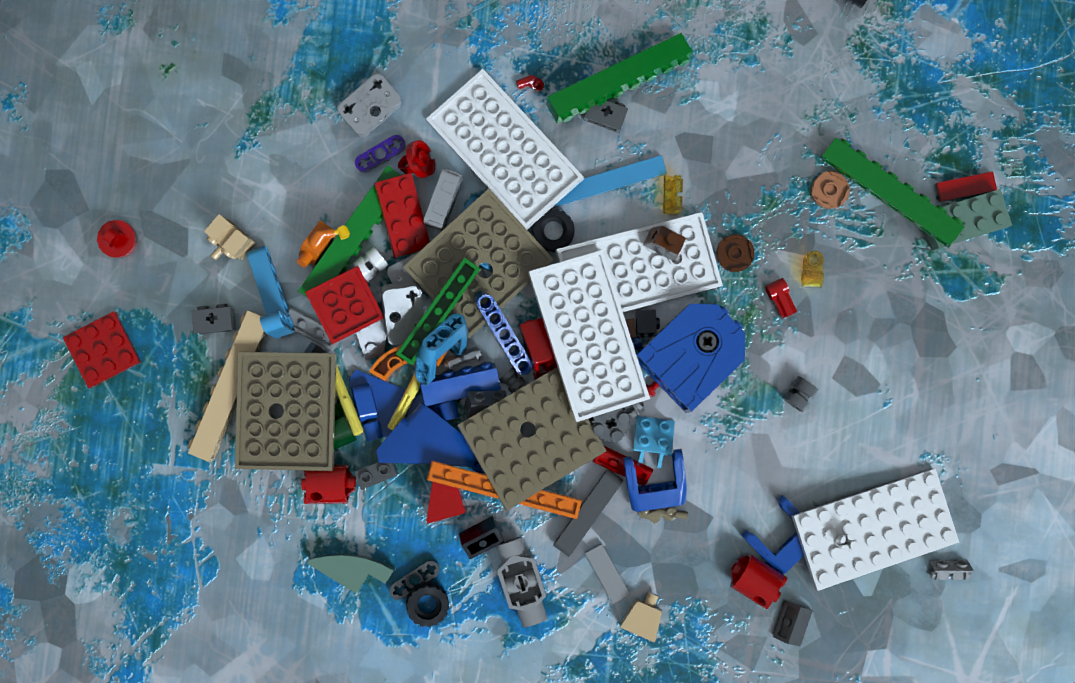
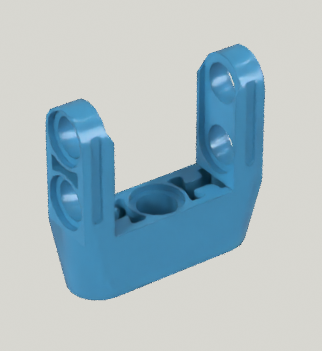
M452 314L422 341L417 354L415 376L421 384L427 386L434 380L437 360L445 352L450 350L456 356H460L465 352L468 327L463 315Z

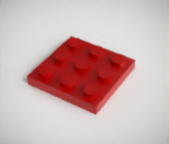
M359 266L305 291L331 344L384 319Z
M116 311L63 337L88 388H93L141 363Z

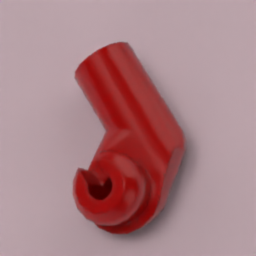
M529 75L516 81L519 90L527 86L536 91H541L544 88L543 80L534 75Z

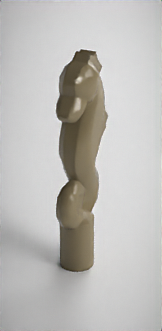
M668 507L666 511L660 508L638 512L642 519H648L654 524L660 521L661 517L668 521H673L675 518L687 519L688 512L678 511L675 507Z

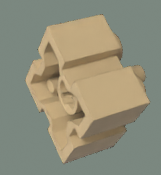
M220 214L204 231L208 235L207 239L215 246H218L210 255L215 260L222 253L234 260L236 258L243 260L247 252L257 244L234 223Z

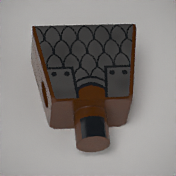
M657 226L650 229L643 246L675 262L686 238L664 226Z

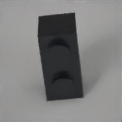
M493 516L459 533L461 546L469 559L504 543L502 531Z

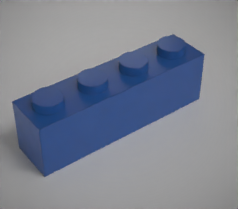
M491 362L481 363L477 367L465 366L461 370L454 372L453 370L444 371L440 375H435L434 380L427 386L420 383L425 406L466 398L468 391L501 390L496 365Z

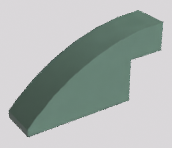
M327 554L313 557L307 562L313 568L356 594L369 574L386 584L395 570L394 567L385 562L359 554Z

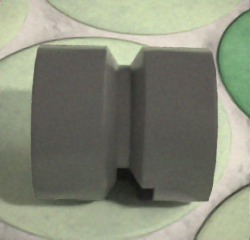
M797 376L792 383L793 388L788 389L782 398L795 409L804 412L809 405L808 400L813 399L819 390L804 378Z

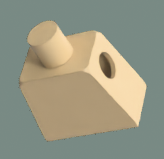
M648 592L645 601L636 598L621 620L620 628L655 642L662 615V610L655 607L659 596Z

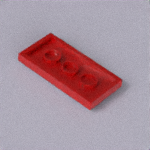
M412 173L375 182L374 187L393 257L397 258L422 250L430 240L426 225L423 222L424 218Z

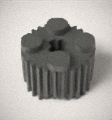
M624 407L591 417L589 420L595 435L600 440L603 439V441L607 440L608 442L610 440L612 442L622 440L625 437L624 434H627V430H629L628 426H630V417Z

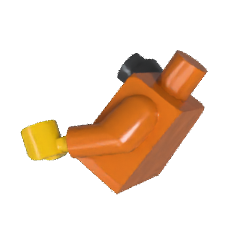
M320 220L302 243L299 252L300 257L296 260L297 263L303 268L310 264L314 269L333 242L335 235L339 234L341 240L350 236L348 228L342 225L334 230V228L329 227Z

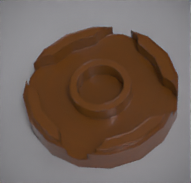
M732 234L725 237L718 244L716 258L724 270L741 272L751 265L754 259V247L752 242L740 234Z

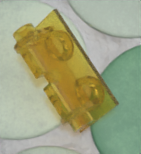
M664 175L663 213L670 215L681 214V210H683V196H677V194L683 192V179H681V175H674V177Z

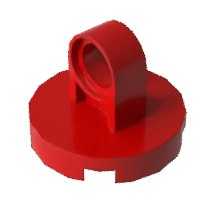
M422 140L413 141L407 145L406 155L399 160L398 168L404 174L414 173L419 178H427L435 172V159H431L429 152L432 151Z
M108 221L98 232V246L109 257H126L136 247V232L131 225L124 221Z

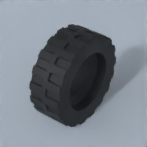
M550 209L533 224V237L546 251L555 252L556 249L567 247L574 237L575 228L571 217L559 209ZM551 221L560 223L563 228L562 236L556 240L548 239L544 234L545 225Z
M423 581L420 584L414 585L406 596V610L409 618L415 624H419L422 627H431L442 622L449 610L448 596L444 588L439 586L438 583H432L431 581ZM425 595H431L437 601L436 608L429 613L422 612L418 608L419 599Z

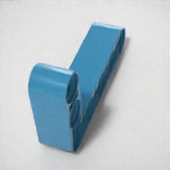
M264 245L248 251L247 257L266 312L265 316L260 317L264 332L275 339L294 333L295 328L267 246Z

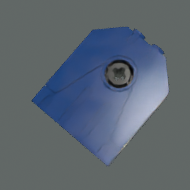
M689 304L636 354L639 365L685 413L692 412L745 361V332L742 330L743 326L737 320L733 321L728 316L730 314L728 310L723 306L720 307L718 304Z

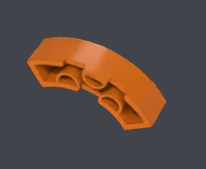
M402 345L383 354L373 364L369 372L387 381L394 371L408 363L396 355ZM447 352L437 360L436 366H440Z

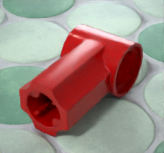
M784 278L765 285L766 293L770 300L774 302L781 319L797 312Z

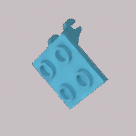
M644 416L636 417L633 451H639L638 462L643 463L645 451L659 453L657 468H661L663 456H672L675 421Z

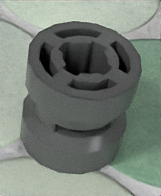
M513 367L499 379L502 384L509 386L508 390L511 393L515 392L525 382L522 377H518Z

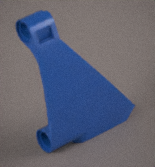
M356 369L349 378V383L360 422H362L366 441L387 437L392 432L387 426L406 389ZM418 394L415 396L404 418H408L419 403L425 405L423 396ZM455 400L427 406L445 421L460 417Z
M419 403L408 418L400 421L376 450L379 463L431 464V461L451 466L468 467L473 472L484 474L463 435L422 403Z

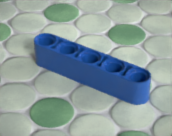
M486 291L477 292L473 297L474 304L511 366L521 375L530 373L532 362L494 298ZM487 297V303L480 305L481 299ZM497 313V318L494 321H490V316ZM506 329V334L503 337H499L500 331ZM512 345H516V349L513 352H509V348ZM525 361V365L518 368L519 363Z

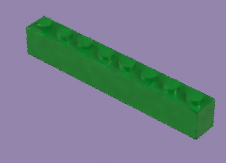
M682 33L677 34L548 96L546 105L557 124L562 121L568 122L578 113L584 114L595 105H603L607 99L617 98L628 89L634 90L645 81L650 82L661 73L667 74L674 67L687 64L693 51Z
M834 139L822 155L824 162L945 247L950 248L964 229L963 222L955 216L951 218L946 214L947 211L939 205L934 206L930 203L931 200L927 196L915 193L913 191L914 188L906 182L903 184L897 180L898 177L890 171L887 173L882 170V166L874 160L872 162L869 161L865 153L859 149L856 151L850 147L851 144L845 139Z
M387 165L376 182L400 176V174ZM374 185L344 225L348 228L350 236L343 240L340 239L339 234L336 236L297 291L307 299L305 291L338 276L341 270L344 272L351 264L348 260L352 255L357 256L362 249L360 243L363 239L366 241L373 233L371 230L373 225H379L383 219Z

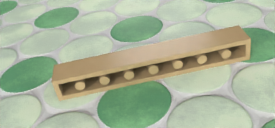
M249 310L243 313L240 319L241 327L239 331L235 332L232 339L234 344L225 355L226 363L224 367L221 366L218 372V382L213 385L210 391L211 399L204 405L203 418L196 424V435L189 441L188 448L190 449L188 454L208 462L214 461L237 407L238 352L260 351L266 337L260 322L262 315Z

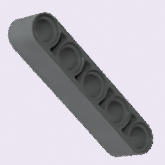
M607 469L580 506L578 518H572L553 546L569 557L618 490L623 479Z

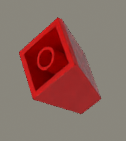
M542 317L536 320H527L520 324L521 336L528 357L532 362L535 378L538 379L557 368Z
M432 482L426 519L427 524L466 513L467 506L462 489Z

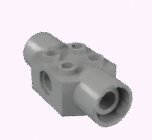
M522 537L504 541V543L496 546L502 563L498 567L497 572L509 609L517 610L522 627L539 624L547 620L548 617L542 601L546 597V591L535 557L527 555Z

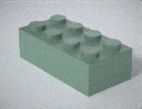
M1001 189L943 206L947 211V215L951 218L955 216L963 222L964 229L953 244L1012 226ZM927 234L932 251L945 247Z

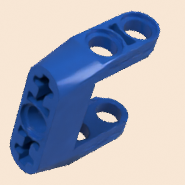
M675 449L672 453L675 481L643 486L637 485L636 469L632 457H623L627 490L633 511L640 512L674 507L686 503L687 484L682 449Z
M783 495L777 499L780 508L791 519V515L800 513ZM745 530L741 534L771 567L783 575L804 556L797 531L774 553L749 531Z

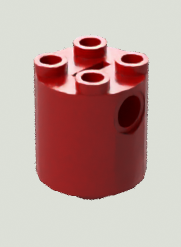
M334 465L333 471L304 470V477L306 478H302L301 488L306 492L304 493V504H347L350 493L356 491V477L349 471L348 465Z
M751 554L738 559L730 570L732 577L730 587L765 609L770 607L772 601L777 602L781 595L779 590L788 579V577Z

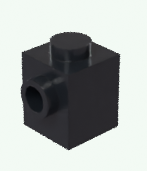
M656 309L635 311L636 334H641V338L652 337L653 333H657V329H660V319L656 318Z

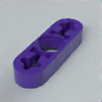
M400 135L391 136L357 156L355 159L356 168L363 173L371 171L403 152L406 147L405 140ZM394 140H397L398 142L402 141V143H400V148H391L390 150L393 153L389 154V151L385 147V145L388 144L390 148L394 145ZM378 149H384L386 155L384 158L378 159L375 156V152ZM369 154H371L373 159L376 161V163L374 164L372 160L367 162L366 168H364L363 166H359L361 164L360 160L364 159L365 161L371 159L368 156Z

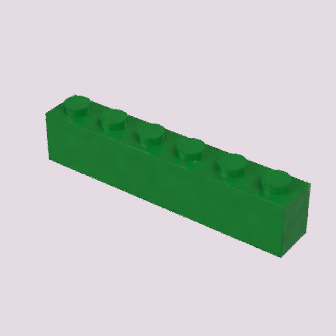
M464 257L396 355L410 365L414 364L422 341L446 319L480 271L478 266Z

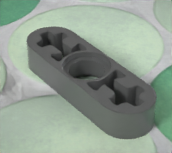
M428 560L394 582L390 587L391 597L400 600L409 594L407 587L402 590V595L399 593L395 594L394 591L396 585L401 587L405 584L403 580H406L407 586L412 589L414 585L410 583L409 578L413 574L420 577V582H428L435 578L440 571L438 562ZM427 565L435 566V573H427L425 575L427 579L424 580L422 573L428 569Z

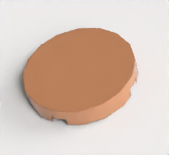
M827 171L818 175L813 181L811 196L814 202L821 208L836 209L848 199L850 187L847 179L842 174L835 171Z

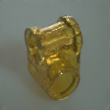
M811 251L805 254L801 276L802 287L822 288L824 281V257L821 252ZM814 255V258H817V262L813 263V261H810V257Z

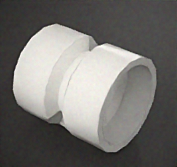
M374 246L365 252V257L360 256L352 262L355 267L359 266L364 278L368 282L376 276L377 271L381 272L389 266ZM370 261L374 267L369 269L365 264L366 262Z

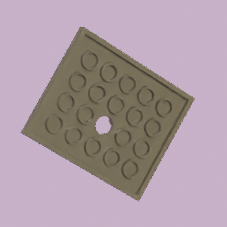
M488 188L403 268L434 300L464 257L478 267L482 263H488L492 266L493 273L489 278H482L477 273L448 314V316L461 314L465 317L468 327V338H470L486 323L473 301V297L477 292L486 291L494 298L501 309L531 282L528 275L529 271L546 267L554 259ZM482 298L480 301V305H485L488 301V298Z
M238 352L235 469L333 471L336 393L335 353ZM275 403L282 405L284 409L282 417L278 419L273 418L269 413L270 407Z
M558 367L457 425L506 511L606 452L601 440L595 435L589 419L579 422L574 421ZM525 422H530L535 427V433L531 437H524L520 432L521 425Z

